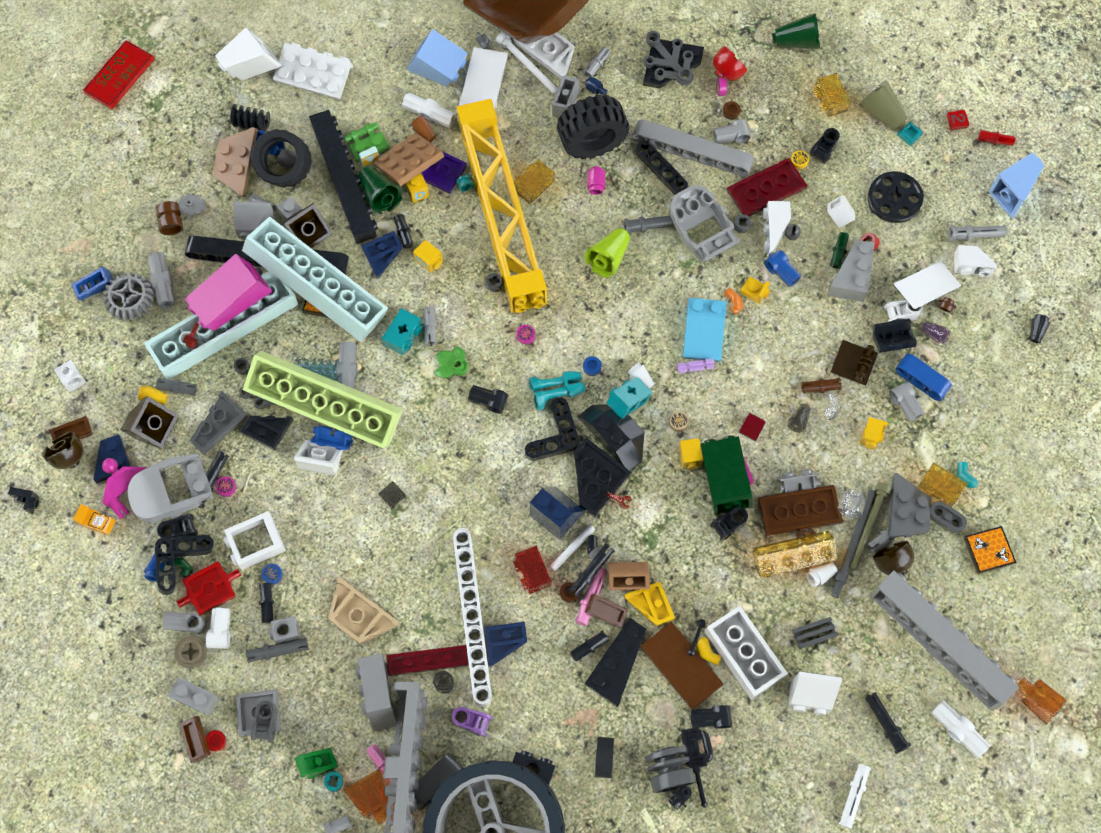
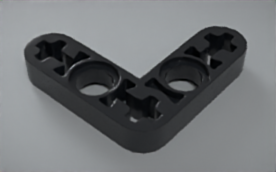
M557 397L551 403V411L559 435L528 443L525 446V456L528 460H541L573 451L578 447L579 437L566 399ZM558 403L563 406L564 415L560 416L559 408H556ZM562 420L570 422L568 428H562L559 424ZM569 432L571 440H575L573 445L565 443L567 442V433ZM549 442H554L557 444V449L550 451L546 446ZM540 445H543V450L545 453H542V450H539L541 449ZM530 448L538 450L536 451V455L528 453L530 452Z
M208 535L158 539L155 543L158 591L163 595H169L175 590L174 557L207 555L213 550V539ZM186 542L190 545V548L183 551L179 548V544ZM193 542H196V550H193ZM202 542H206L207 548H203ZM165 544L167 547L166 556L162 557L161 546ZM162 562H168L171 568L165 571L160 569L159 565ZM164 576H168V584H170L167 589L164 586Z

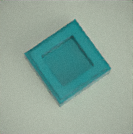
M910 121L898 132L897 136L911 146L924 132Z

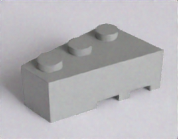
M855 241L832 282L827 296L864 302L869 288L875 243Z
M383 654L359 658V667H356L358 679L362 681V684L359 685V692L365 701L361 703L363 715L368 716L373 732L395 727L397 721L393 712L394 705L393 700H391L390 684Z

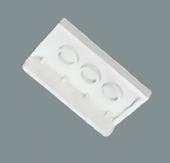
M284 43L279 59L281 66L276 68L273 80L340 100L349 71L353 69V65L345 57H340L339 59L328 52L322 54L310 47L304 49L296 43H291V45Z

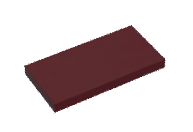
M787 158L727 187L726 191L741 214L749 217L766 208L768 201H782L807 189L808 185L790 158Z

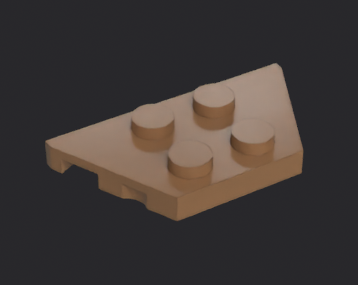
M256 128L244 130L218 141L212 175L242 197L246 196L252 164L251 151L258 132Z

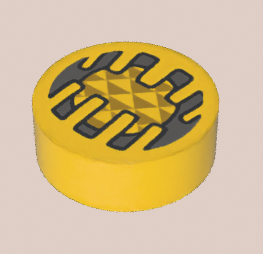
M799 150L792 154L791 161L796 169L807 167L809 155L806 152Z

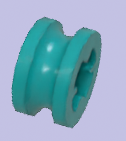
M463 175L456 180V184L461 192L468 191L474 187V182L471 181L472 177L470 175Z
M330 772L324 778V785L329 791L336 792L342 788L343 778L338 772ZM332 776H335V779L339 778L338 786L336 787L328 785Z

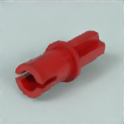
M980 130L978 141L994 143V145L998 143L1014 146L1016 137L999 134V131Z

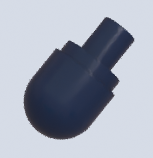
M589 77L585 81V87L591 93L603 96L607 94L608 90L603 88L602 82L598 79Z

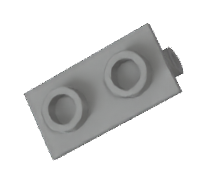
M812 469L801 470V474L796 475L793 472L783 473L782 477L777 478V480L782 481V484H779V490L784 493L798 491V483L801 485V490L816 488V486H819V480L815 476H818L819 473L813 472Z

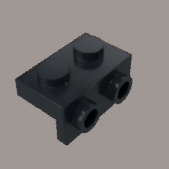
M910 318L874 324L873 340L879 353L916 347L917 340L911 331Z

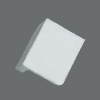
M844 195L827 204L828 213L839 228L855 220V211Z

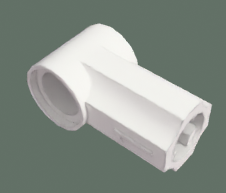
M212 609L210 630L207 631L206 635L207 648H229L230 609Z

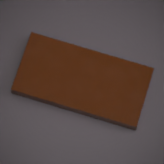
M834 485L763 496L757 499L765 536L795 532L805 527L813 529L843 523Z
M671 621L643 643L640 648L688 707L694 710L724 684L696 650L694 656L688 655V650L691 649L692 645Z

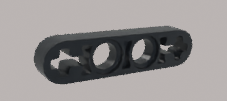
M642 141L637 145L636 155L674 195L688 188L687 181L651 143ZM657 159L661 164L654 166L651 161ZM668 171L671 172L673 176L671 178H665L663 176V173ZM677 185H678V186H681V185H682V186H683V189H681V188H678V189H677L676 186H677Z

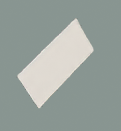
M941 261L894 283L914 309L961 286Z

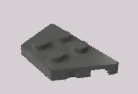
M898 473L892 476L887 540H894L896 537L902 536L908 538L913 535H926L930 529L931 497Z

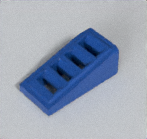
M102 266L74 282L72 287L77 299L83 300L107 290L105 285H111L110 279H114L111 272ZM80 286H84L85 292L82 291Z

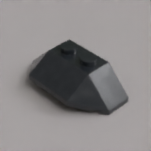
M608 404L591 405L578 415L580 421L614 459L629 471L642 462L645 432L630 415L621 419Z

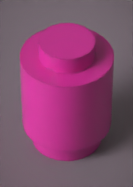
M594 166L587 171V189L590 194L599 195L605 189V170L599 166Z

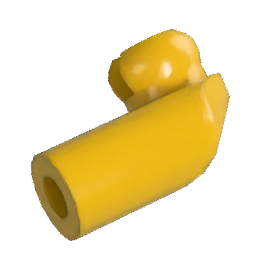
M701 637L697 642L699 655L703 659L718 665L721 656L711 651L708 638Z

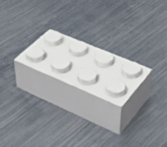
M738 606L706 628L704 633L751 700L785 678L788 674L741 606Z

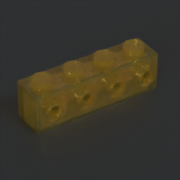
M829 531L752 548L755 570L760 578L772 577L774 574L790 573L801 568L808 569L814 565L829 564L831 561L837 560L835 538Z

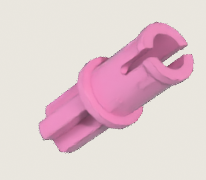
M374 744L367 749L366 753L376 764V769L380 770L384 775L386 756Z

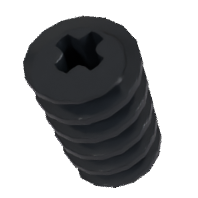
M233 104L230 114L231 124L233 127L239 126L242 129L256 128L266 132L270 125V112L268 111L264 115V110L261 109L258 114L257 108H254L251 112L250 107H247L244 111L243 105H240L238 109L237 104Z

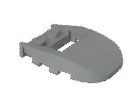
M696 185L690 186L674 196L670 205V216L684 245L704 264L731 247L736 246L741 240L740 238L736 239L732 231L735 227L732 221H729L724 206H720L715 201L716 197L707 188ZM714 217L722 231L697 245L695 242H692L686 231Z
M199 454L163 460L137 473L131 479L128 486V499L136 517L144 522L163 521L164 518L168 517L176 518L181 516L182 513L200 506L199 502L207 498L214 499ZM181 464L192 498L171 505L159 470Z

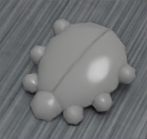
M187 193L179 201L181 214L188 213L189 216H192L193 213L199 215L200 211L206 209V205L203 204L205 200H200L199 195L194 196L191 193Z

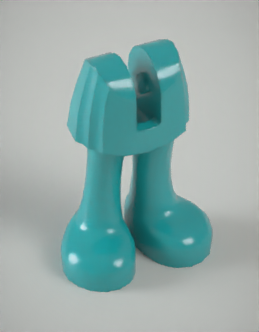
M565 371L562 373V376L551 379L529 377V387L531 393H534V403L537 411L543 410L546 401L560 396L571 398L586 390L585 384L579 382L583 379L581 372ZM551 386H563L552 390L540 391L543 388Z

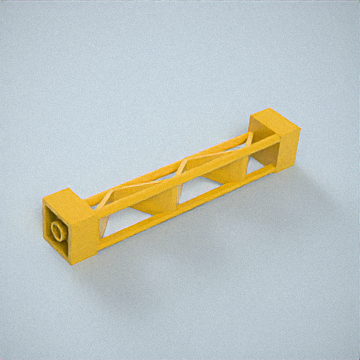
M492 99L456 106L459 129L511 313H522L526 309L541 308L547 305V287L532 247L498 130L497 116ZM493 137L496 148L485 138ZM475 150L496 158L483 176ZM500 165L502 166L513 207L490 190ZM492 209L513 218L501 237L498 233ZM518 225L531 269L507 251ZM509 270L518 273V275L511 276Z

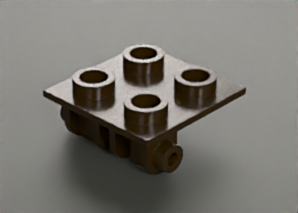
M842 340L830 373L866 386L878 353L875 352V347L872 345H867L864 348Z

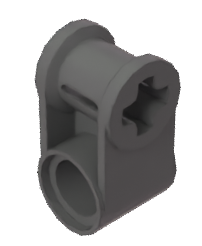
M262 701L257 705L251 728V740L264 739L271 743L274 741L278 709L273 703ZM270 706L271 713L268 716H263V708Z

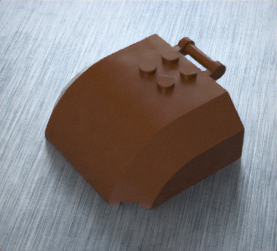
M463 0V4L466 8L522 43H533L561 30L589 0Z

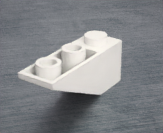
M768 201L767 207L763 209V219H766L764 235H767V241L764 242V252H767V257L774 253L791 219L790 201Z

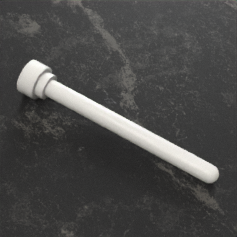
M505 32L500 33L496 38V43L500 47L507 48L552 93H557L558 88L511 43V37Z

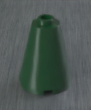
M816 13L776 28L775 33H772L773 44L777 43V47L820 49Z
M365 166L360 170L359 179L371 209L378 214H383L382 212L386 210L388 212L394 210L402 201V188L373 166Z

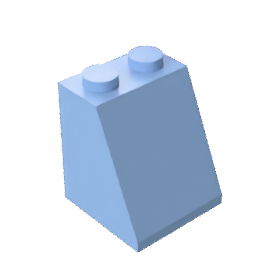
M432 29L421 43L407 70L448 86L450 82L454 83L458 78L459 74L457 71L466 64L467 60L465 57L468 53Z
M1032 152L998 174L989 193L1011 218L1015 217L1044 168V164Z

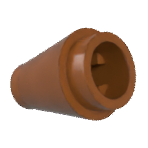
M419 116L411 123L412 129L429 142L436 138L427 118Z

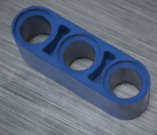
M906 354L895 368L898 375L936 401H941L952 387L951 382L946 377L912 354Z

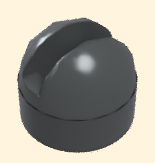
M791 224L786 228L785 235L789 240L799 238L801 232L799 226ZM792 229H795V235L791 234Z

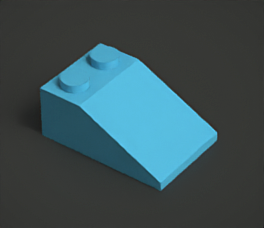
M698 298L688 299L683 358L697 360L712 358L714 361L721 362L726 301Z

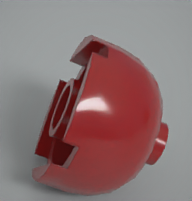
M723 46L715 54L713 66L716 69L714 73L718 78L735 81L747 72V68L741 60H738L735 54L726 46Z

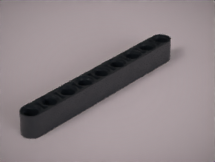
M202 236L188 237L185 256L188 258L226 263L237 254L253 266L263 267L242 251L245 241ZM312 249L346 275L349 261L347 254Z

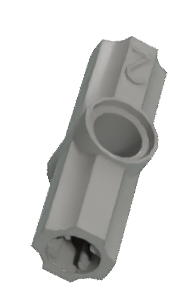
M153 252L148 256L151 269L150 280L156 293L158 306L160 308H170L175 304L172 291V277L167 268L164 253Z
M352 342L340 343L339 362L336 368L337 379L339 383L355 389V379L358 376L356 362L357 345Z

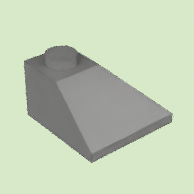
M233 202L235 231L238 238L246 240V237L268 217L277 222L271 203Z

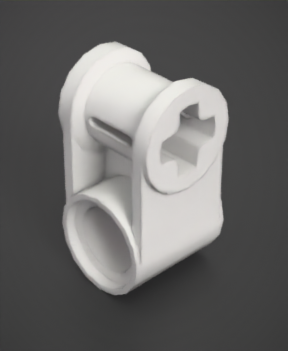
M907 300L887 303L884 309L888 312V322L908 318L913 321L919 317L923 305L916 308L917 311H911L909 307H912Z

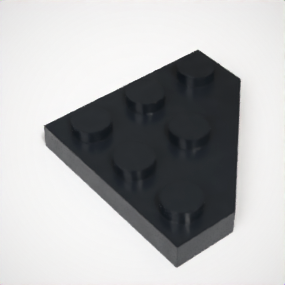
M660 39V43L672 56L673 41ZM683 43L679 53L678 64L683 68V53L691 51L693 52V60L690 63V69L699 67L704 47ZM655 47L650 48L649 56L664 59ZM655 65L652 68L646 67L643 86L660 89L666 86V83L673 80L670 78L656 80L654 74L657 68H662L665 71H675L669 67Z
M585 438L574 451L579 504L581 508L595 518L631 476L632 472L588 438Z

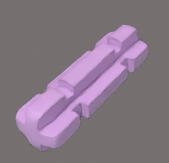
M712 358L705 359V361L697 360L687 362V364L685 362L677 364L678 373L714 368V360Z

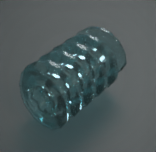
M298 359V366L336 381L337 379L336 368L338 360L332 365L331 359H328L327 365H325L323 359L320 360L319 364H317L316 359H313L312 364H309L308 359H305L304 364H302L301 359Z

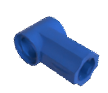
M782 250L776 251L764 261L768 271L772 274L776 273L788 287L793 286L801 278V275L789 263L787 255Z

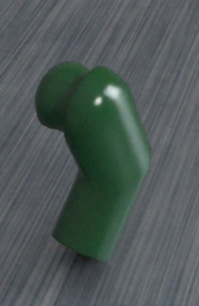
M174 557L175 567L181 569L180 576L183 578L190 576L193 573V567L184 558Z

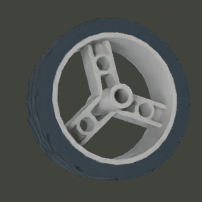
M487 761L473 764L451 775L438 788L431 799L423 822V833H446V822L451 806L457 797L468 787L481 828L480 833H492V828H495L498 833H508V829L517 833H565L562 808L553 790L542 777L529 768L509 761ZM490 779L511 782L523 788L532 796L540 808L545 830L504 822ZM481 795L488 796L490 802L487 807H483L479 803ZM492 809L496 820L486 824L483 812Z

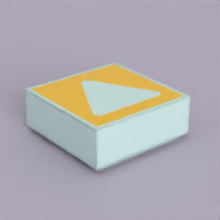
M371 147L359 153L363 167L372 164L373 161L378 159L379 154L376 147Z

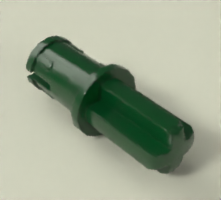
M840 232L836 246L832 249L833 256L829 265L833 268L840 269L842 266L843 257L847 253L848 233Z

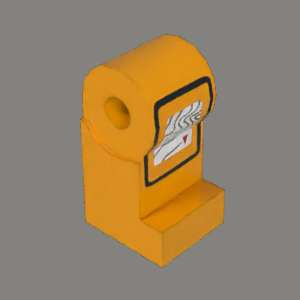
M82 504L73 518V521L79 526L104 535H109L116 523V520Z

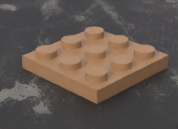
M415 133L408 136L400 144L395 145L385 154L380 155L373 163L378 170L401 187L442 159L444 155L440 149Z

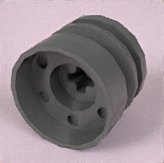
M672 746L659 749L644 757L646 763H656L647 768L648 772L658 771V775L650 779L653 793L667 792L696 783L693 769L682 768V765L689 762L690 758L679 757L688 752L686 746Z

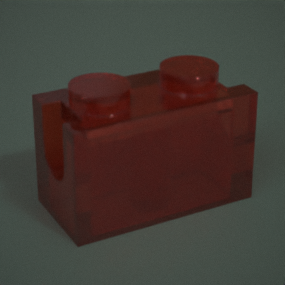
M537 545L514 554L515 561L512 562L516 572L520 571L523 577L520 579L524 590L528 589L529 594H533L552 586L551 578Z

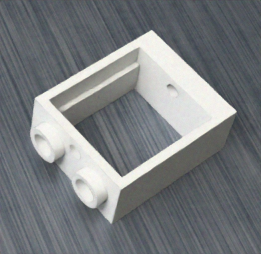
M269 511L224 530L226 537H224L227 548L231 547L233 554L230 555L234 565H238L241 570L286 551ZM265 523L274 545L242 558L233 536Z

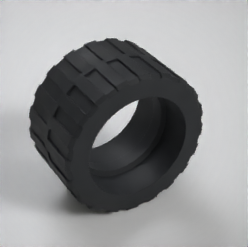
M274 129L267 131L255 141L251 151V161L256 174L265 182L280 187H292L301 183L307 177L312 165L311 152L308 149V145L300 137L286 130ZM288 142L295 148L296 163L289 173L282 176L275 175L268 168V153L277 143Z

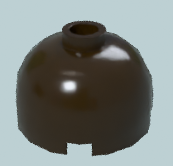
M67 432L52 441L54 445L50 449L46 447L42 453V457L48 464L60 470L72 469L78 466L84 450L79 437L74 432L73 435L71 432Z
M907 540L894 543V547L889 549L885 547L873 555L875 565L885 575H890L895 571L904 576L908 573L907 569L914 562L913 548Z

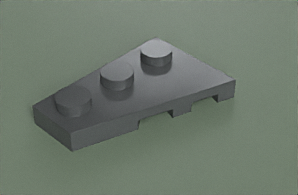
M222 390L218 395L219 399L215 405H212L209 409L210 413L200 423L190 439V442L203 455L247 418V415Z

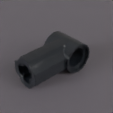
M473 385L469 392L468 402L484 406L491 412L502 414L509 395L499 389H493L492 391Z
M719 705L709 709H694L690 711L692 728L714 727L715 729H725L733 727L730 705Z

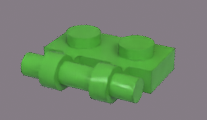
M377 122L371 125L368 123L364 125V128L357 131L352 130L350 134L344 136L346 143L352 140L354 142L349 145V149L357 163L361 162L359 153L371 147H376L378 154L389 149V145L382 132L376 134L373 132L379 129ZM368 134L369 137L359 140V137Z

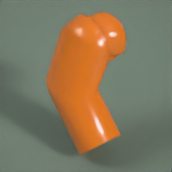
M728 288L724 295L732 301V306H730L729 310L734 314H738L739 310L741 311L743 308L742 298L731 288Z

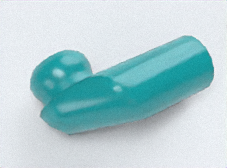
M958 462V481L967 488H976L978 480L968 473V463Z

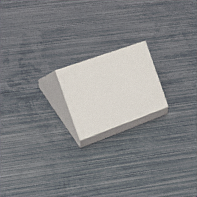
M305 440L295 455L294 461L299 469L336 476L343 450L330 446H319L311 443L309 440Z

